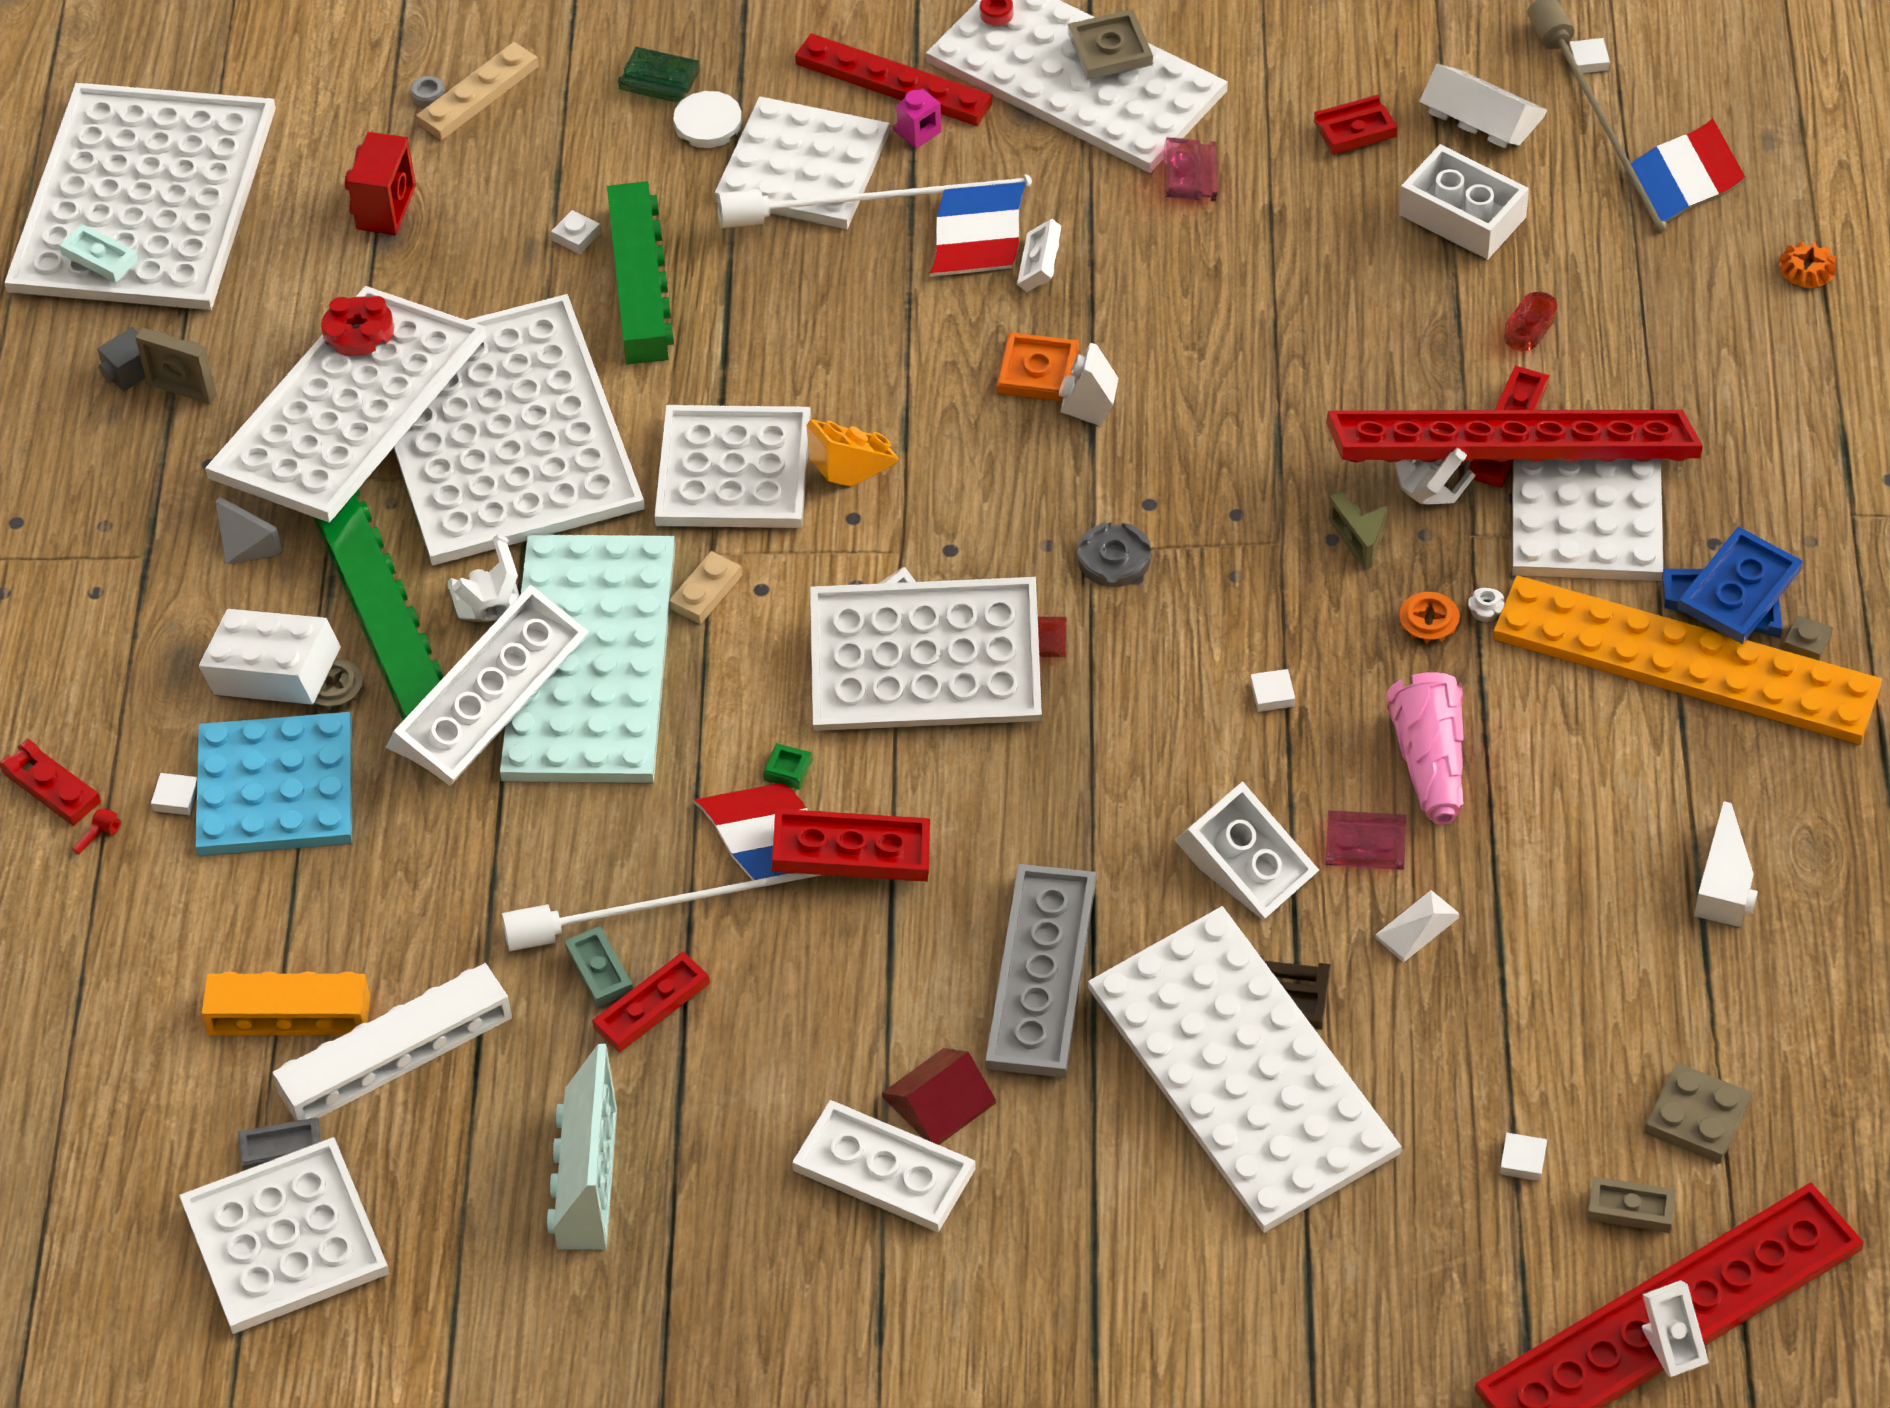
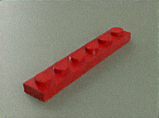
M810 33L795 54L796 65L901 101L909 91L921 90L923 88L940 102L942 115L975 126L979 125L992 106V94L813 33Z

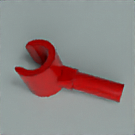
M104 808L96 810L92 817L91 828L72 850L79 855L99 836L101 831L110 835L116 834L121 826V820L116 818L117 813Z

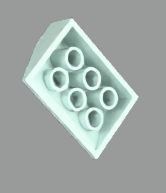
M598 1044L565 1087L564 1104H557L556 1125L557 1128H562L561 1138H555L553 1144L554 1163H559L558 1173L551 1174L550 1193L551 1198H556L555 1209H548L547 1229L548 1234H555L558 1250H607L617 1106L606 1044Z

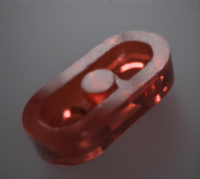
M1532 292L1526 295L1505 324V343L1517 351L1534 349L1556 319L1557 301L1555 298L1545 292Z

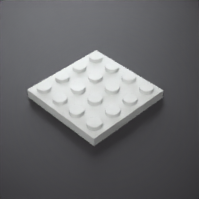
M759 96L715 191V200L717 202L718 193L757 189L761 190L762 196H768L769 202L863 194L890 134V125L888 122ZM860 201L770 209V214L848 229Z
M666 405L655 507L656 526L802 528L808 462L806 424L811 419V408Z
M1513 459L1512 575L1662 581L1661 459H1651L1650 461L1616 459L1611 462L1599 459H1580L1576 462H1569L1563 459H1545L1541 462Z
M334 1137L179 1195L232 1334L390 1274L388 1265Z

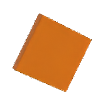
M1009 332L996 385L997 394L1063 402V397L1059 396V389L1066 375L1071 377V368L1077 354H1079L1080 341Z

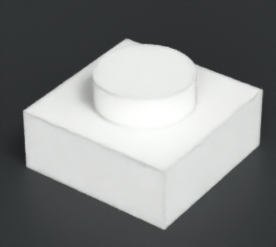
M573 210L551 231L552 241L578 254H581L601 234L600 223Z

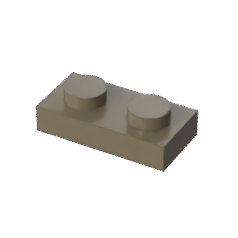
M1593 1176L1587 1220L1670 1233L1676 1189Z

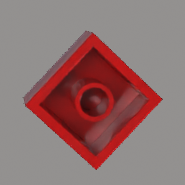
M367 132L363 144L357 146L354 166L352 170L349 169L347 171L344 183L345 189L350 194L349 211L350 214L354 215L357 230L397 235L416 188L408 137Z

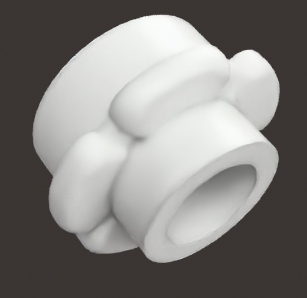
M1479 588L1473 592V597L1469 598L1468 606L1474 618L1481 622H1492L1498 619L1505 604L1503 602L1504 596L1496 589Z

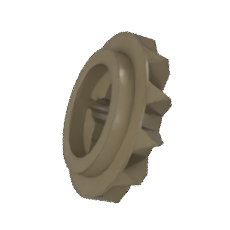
M335 658L313 704L314 707L325 706L330 712L333 706L341 705L345 708L348 701L358 700V692L363 689L360 669L351 661ZM339 681L341 688L332 687L330 690H327V683L334 685Z

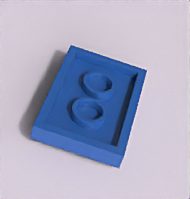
M1738 526L1680 597L1677 609L1743 644L1800 573L1803 560Z

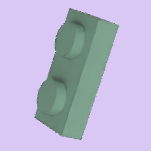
M601 926L564 941L566 951L597 1008L622 998L633 989L627 973Z

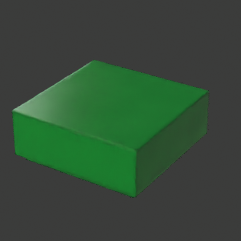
M776 743L763 771L764 781L776 784L785 783L788 787L800 790L813 761L812 752Z

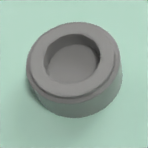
M424 76L415 80L410 88L413 103L423 109L445 94L444 83L439 78L433 76Z

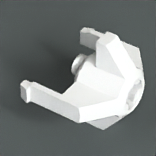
M1456 448L1452 453L1450 452L1441 465L1439 464L1442 460L1435 462L1401 460L1393 463L1400 488L1420 504L1455 503L1476 476L1468 469L1452 491L1444 485L1467 456L1459 448Z
M497 534L493 537L494 546L500 561L493 569L486 572L482 569H476L469 574L470 580L464 578L459 580L450 578L448 580V589L450 590L459 619L469 622L498 620L520 596L516 585L518 575L507 544L509 540L506 537Z

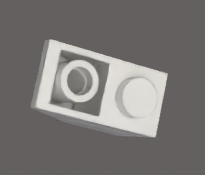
M1090 343L1083 356L1077 354L1071 368V377L1067 375L1064 377L1059 389V396L1063 397L1060 412L1101 426L1113 406L1119 378L1096 344Z

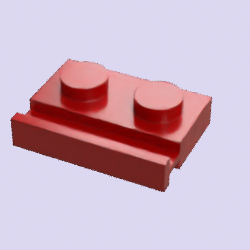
M1379 95L1314 112V123L1319 126L1320 134L1332 155L1397 137V126L1385 105L1381 104Z

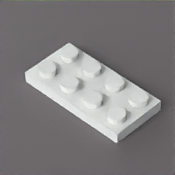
M830 1100L794 1158L792 1166L794 1172L939 1233L975 1171V1160Z

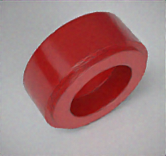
M981 0L980 18L984 23L991 26H1001L1012 20L1014 15L1012 0Z

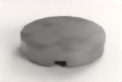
M1112 522L1101 523L1090 528L1080 539L1077 552L1079 568L1088 579L1099 585L1109 587L1127 586L1138 581L1148 571L1151 563L1150 541L1140 529L1131 524L1121 522V526L1112 525Z

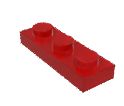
M682 951L592 1020L593 1028L620 1053L710 984L709 975Z

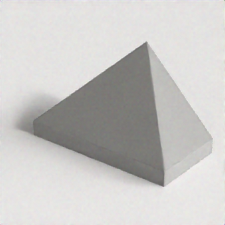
M222 497L216 500L226 564L278 556L282 552L277 527Z

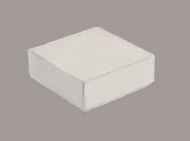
M1603 38L1569 42V50L1582 73L1609 71L1610 60Z
M1288 669L1251 674L1250 683L1258 712L1295 707V695Z
M160 773L151 801L152 810L154 812L190 815L197 795V777Z
M1506 1133L1500 1175L1541 1181L1547 1139Z

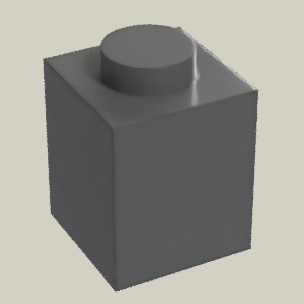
M133 327L97 348L101 364L98 365L100 373L108 383L114 382L123 392L146 378L135 338L138 332Z

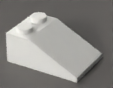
M1243 781L1175 839V842L1203 873L1262 920L1267 918L1319 871Z

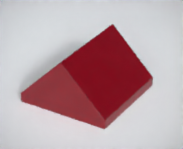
M947 1048L937 1052L882 1092V1097L925 1140L937 1145L946 1141L996 1104L994 1095L968 1051Z

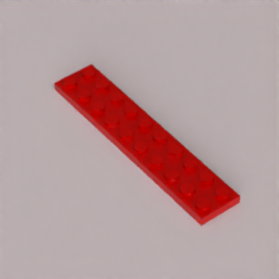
M1328 410L1326 421L1341 459L1355 463L1365 460H1384L1393 463L1401 460L1435 462L1437 460H1445L1448 454L1452 453L1456 448L1467 454L1462 462H1470L1474 459H1491L1496 462H1506L1509 459H1527L1533 462H1541L1545 459H1563L1569 462H1576L1580 459H1599L1606 462L1616 459H1635L1637 461L1671 459L1673 461H1685L1686 459H1700L1703 448L1683 410Z
M1810 1182L1479 1380L1475 1384V1392L1488 1408H1603L1664 1371L1642 1330L1643 1325L1650 1323L1643 1294L1680 1280L1685 1282L1689 1288L1705 1346L1862 1250L1864 1241L1814 1184Z

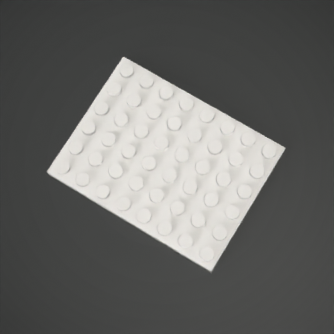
M75 83L4 282L7 292L212 310L275 113L274 99ZM81 224H84L135 250L138 261L117 282H114L63 256L59 245Z
M568 294L468 319L467 321L485 326L487 337L393 447L432 566L494 550L493 537L496 534L506 537L509 540L507 543L509 546L527 541L528 535H550L645 509L643 496Z

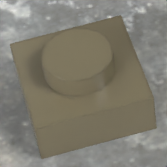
M1797 615L1784 642L1783 651L1820 661L1832 636L1833 627Z

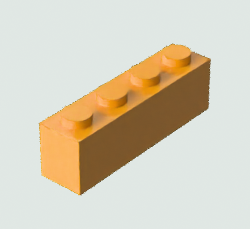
M235 972L207 974L202 1017L208 1035L343 1036L351 1032L356 1026L367 1023L370 992L366 975L354 972H341L339 974H317L314 972H302L300 974H277L275 972H263L261 974H238Z

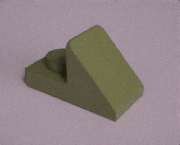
M1343 491L1331 495L1328 520L1365 570L1372 568L1386 529L1387 507L1383 506L1362 515L1359 506L1355 502L1351 503Z

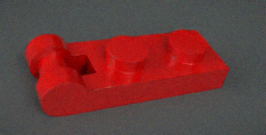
M30 739L23 741L18 746L19 751L12 757L7 755L0 761L1 771L10 780L72 826H75L101 803L98 792L43 753ZM28 762L34 765L28 771L22 768Z

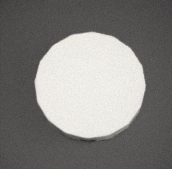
M702 91L691 94L678 104L673 117L674 127L677 136L682 140L683 138L688 140L690 145L697 148H714L730 142V137L735 133L737 136L742 126V112L738 102L731 96L718 91Z

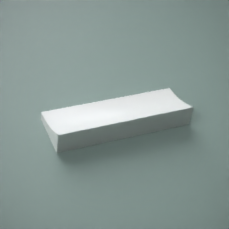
M530 585L393 731L385 748L414 761L451 786L581 644L589 631Z

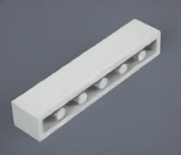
M486 963L474 969L465 970L457 978L439 987L428 989L422 996L404 1005H397L381 1017L369 1023H362L338 1039L325 1042L316 1050L298 1059L284 1063L281 1068L272 1072L278 1094L295 1121L320 1118L512 1019L509 998Z

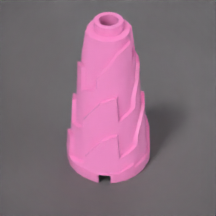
M1437 672L1411 675L1413 684L1404 687L1403 679H1400L1387 690V709L1395 727L1402 757L1407 762L1421 810L1425 811L1429 820H1433L1435 824L1445 825L1456 819V816L1460 814V808L1463 806L1461 741H1463L1464 735L1461 704L1464 698L1461 682L1457 686L1456 678L1448 674Z

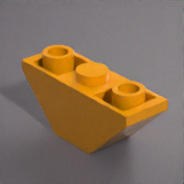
M810 419L806 424L809 459L829 482L852 487L895 465L899 460L890 449V441L878 432L870 434L862 432L853 426L850 428L841 427L832 421L825 423Z

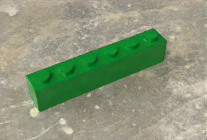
M648 181L608 185L607 193L626 365L669 360L667 345H674L672 323L665 324L664 319L671 318L669 297L662 298L661 293L668 292L666 271L659 272L658 267L665 266L663 245L656 246L655 243L656 241H662L660 220H653V216L659 215L657 195H650Z

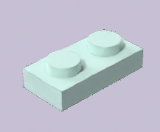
M81 224L59 245L63 256L114 282H117L138 261L135 250L84 224Z

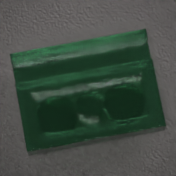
M636 46L623 69V76L618 79L619 90L680 103L684 99L685 94L690 91L700 71L699 60Z

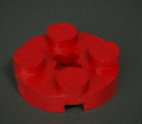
M381 296L337 297L329 303L330 309L325 312L321 320L324 342L327 346L328 344L334 346L335 352L345 356L370 354L376 351L375 345L383 340L386 344L394 334L391 310L387 307L386 300ZM360 324L359 328L352 327L354 325Z

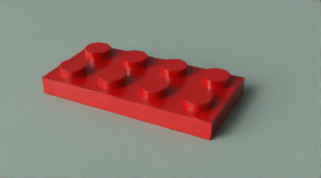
M775 808L771 872L928 882L930 818Z

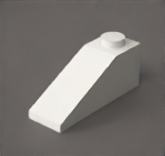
M1723 802L1700 885L1694 916L1741 927L1745 912L1753 914L1758 891L1751 890L1753 870L1732 804Z

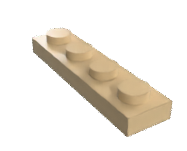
M516 42L511 43L416 115L418 125L442 141L539 67L538 57Z

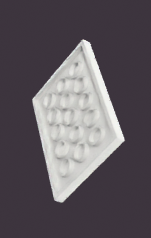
M1036 577L810 587L814 731L1042 721Z

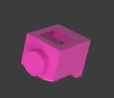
M923 88L921 90L909 91L906 97L896 105L897 123L893 125V131L915 149L942 132L940 102ZM920 122H921L925 127H923V128L920 129Z

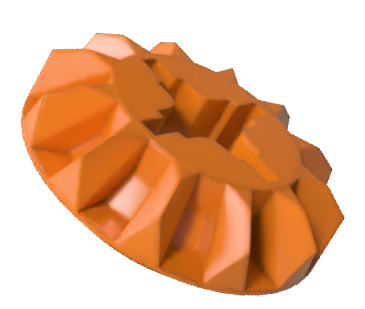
M1800 240L1796 247L1788 245L1785 253L1780 255L1779 269L1781 274L1787 281L1796 286L1804 288L1820 287L1829 283L1835 276L1837 268L1836 256L1830 255L1828 247L1818 248L1816 242L1812 245H1805ZM1806 259H1812L1813 263L1805 270L1804 262Z
M1421 592L1410 596L1404 601L1400 608L1399 619L1402 631H1408L1412 640L1422 638L1428 644L1430 640L1437 639L1442 643L1447 635L1455 634L1460 614L1456 604L1447 596L1436 592ZM1428 610H1432L1434 619L1431 625L1425 623Z

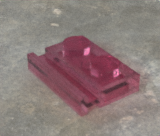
M1166 137L1164 144L1165 197L1191 200L1210 197V201L1215 202L1218 193L1216 142L1210 141V145L1200 144V140Z
M1328 810L1326 865L1404 870L1406 815Z

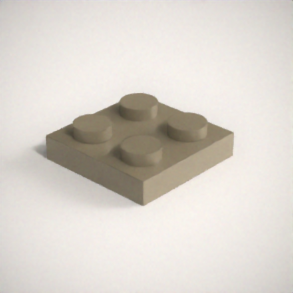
M1133 9L1068 23V35L1087 80L1153 65V54Z
M142 327L135 338L147 385L211 404L217 393L206 347L193 341L188 342L169 336L161 331L156 332Z
M1677 1062L1646 1122L1644 1133L1721 1164L1751 1103L1753 1093Z

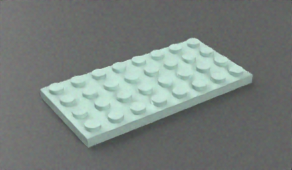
M528 535L521 594L532 585L589 631V633L505 726L500 768L502 781L654 783L670 613L669 599L671 598L676 547L675 536Z

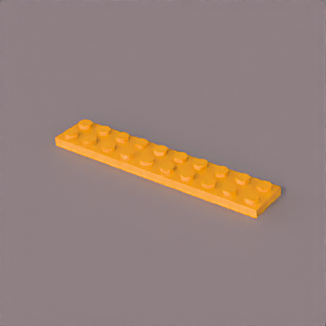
M1516 575L1493 633V640L1859 745L1862 743L1882 684V678L1748 640L1741 644L1720 632Z

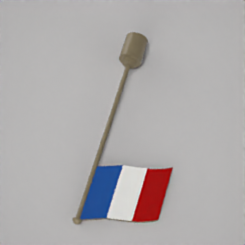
M1535 0L1530 5L1527 15L1542 44L1548 49L1561 48L1650 214L1654 222V231L1658 233L1665 231L1667 223L1685 211L1727 194L1745 180L1743 171L1713 118L1695 131L1658 145L1630 163L1567 46L1574 35V28L1559 0Z

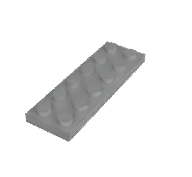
M1018 864L986 1055V1069L1066 1078L1096 886V872Z

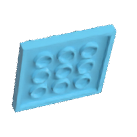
M350 712L199 724L196 850L198 856L352 844V717Z

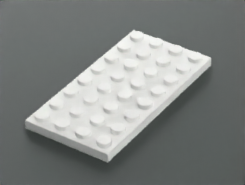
M978 0L926 52L927 63L1148 173L1155 169L1227 92L1228 81L1149 43L1148 45L1153 54L1152 66L1087 80L1068 35V23L1095 17L1060 0H1012L1013 18L1010 22L1001 26H991L981 20L979 6L981 0Z
M365 286L356 297L381 296L386 300V305L391 310L394 334L390 341L385 344L383 340L375 345L376 351L370 354L345 356L335 352L334 346L330 344L327 346L322 334L206 466L208 479L330 523L487 337L485 326ZM360 324L354 325L352 327L359 328Z
M1223 906L1088 981V989L1263 1233L1401 1154L1402 1146Z

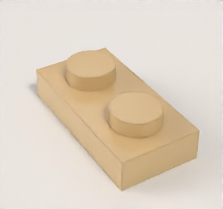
M711 551L669 599L670 610L701 625L741 578L742 566Z

